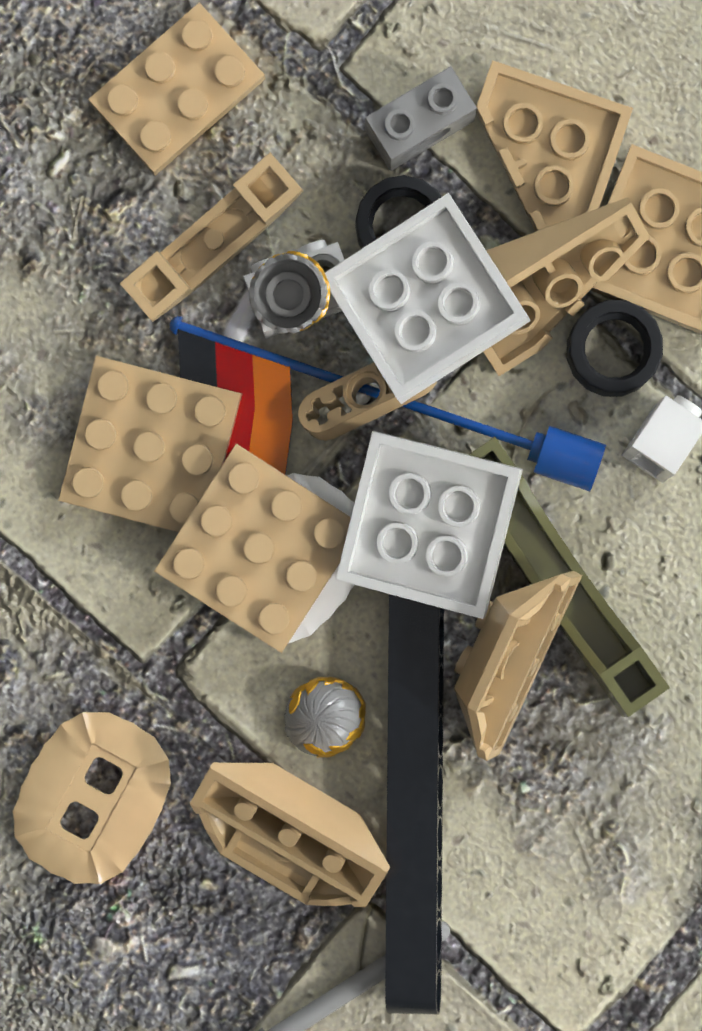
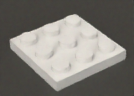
M449 193L325 272L331 294L401 404L531 321Z
M372 431L336 580L484 619L523 469Z

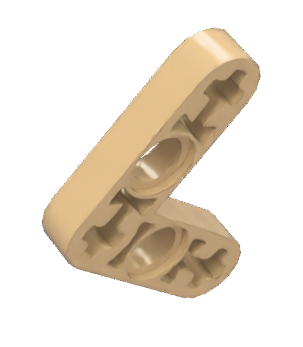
M373 362L307 395L299 406V421L305 430L316 439L324 441L335 439L425 396L434 388L437 381L401 404ZM367 383L379 384V396L373 403L369 405L357 404V392L363 385ZM341 397H344L345 402L352 409L351 412L346 413L342 409L344 404L340 401ZM326 406L330 410L327 413L328 421L320 424L317 421L320 417L319 409Z

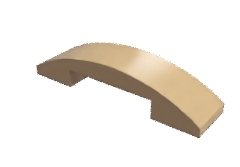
M271 152L233 184L235 187L170 245L161 252L156 251L120 283L152 322L180 303L230 262L272 224L303 192V189Z

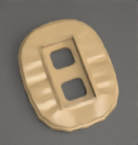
M110 712L80 713L60 724L54 735L44 744L39 756L31 764L28 776L21 786L19 798L13 809L14 837L23 847L28 858L44 867L51 874L63 877L73 884L104 883L125 870L152 832L171 785L168 757L155 737L134 723ZM98 757L120 767L123 772L122 778L112 794L103 793L87 784L85 780L91 764ZM72 802H78L95 811L98 815V821L88 838H80L64 829L61 825V819Z

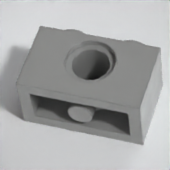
M452 66L366 116L365 131L388 169L392 171L474 122L477 107Z

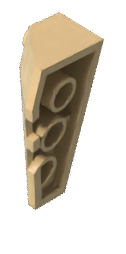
M628 197L486 250L531 320L483 351L498 376H501L541 351L553 338L549 332L568 313L573 317L585 305L581 299L597 282L609 280L650 238Z

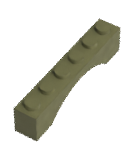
M493 437L469 454L516 467L496 437ZM521 475L504 547L530 585L571 571L582 575L559 627L621 716L629 717L670 689V687L644 649L624 626L581 568Z

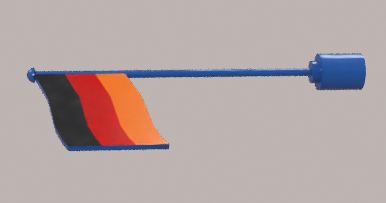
M182 316L174 317L170 321L169 326L174 335L178 334L180 378L242 394L225 460L234 446L238 444L286 475L293 426L291 369L330 383L344 376L182 322ZM365 384L358 392L377 398L380 389ZM412 401L402 406L530 450L527 460L536 463L533 473L589 492L594 484L606 448V444L550 425L546 435L536 432L534 441L417 401Z

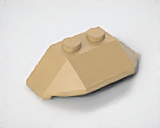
M575 571L563 573L498 596L494 602L489 601L486 617L484 619L477 618L476 627L481 630L474 646L468 645L456 664L455 672L460 674L454 689L478 757L488 761L500 755L582 578L581 574Z
M213 762L190 802L195 814L200 815L207 834L221 855L305 905L342 906L352 904L353 907L366 908L390 869L387 860L359 813L274 763Z

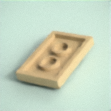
M199 2L88 100L94 109L156 176L265 80V74Z

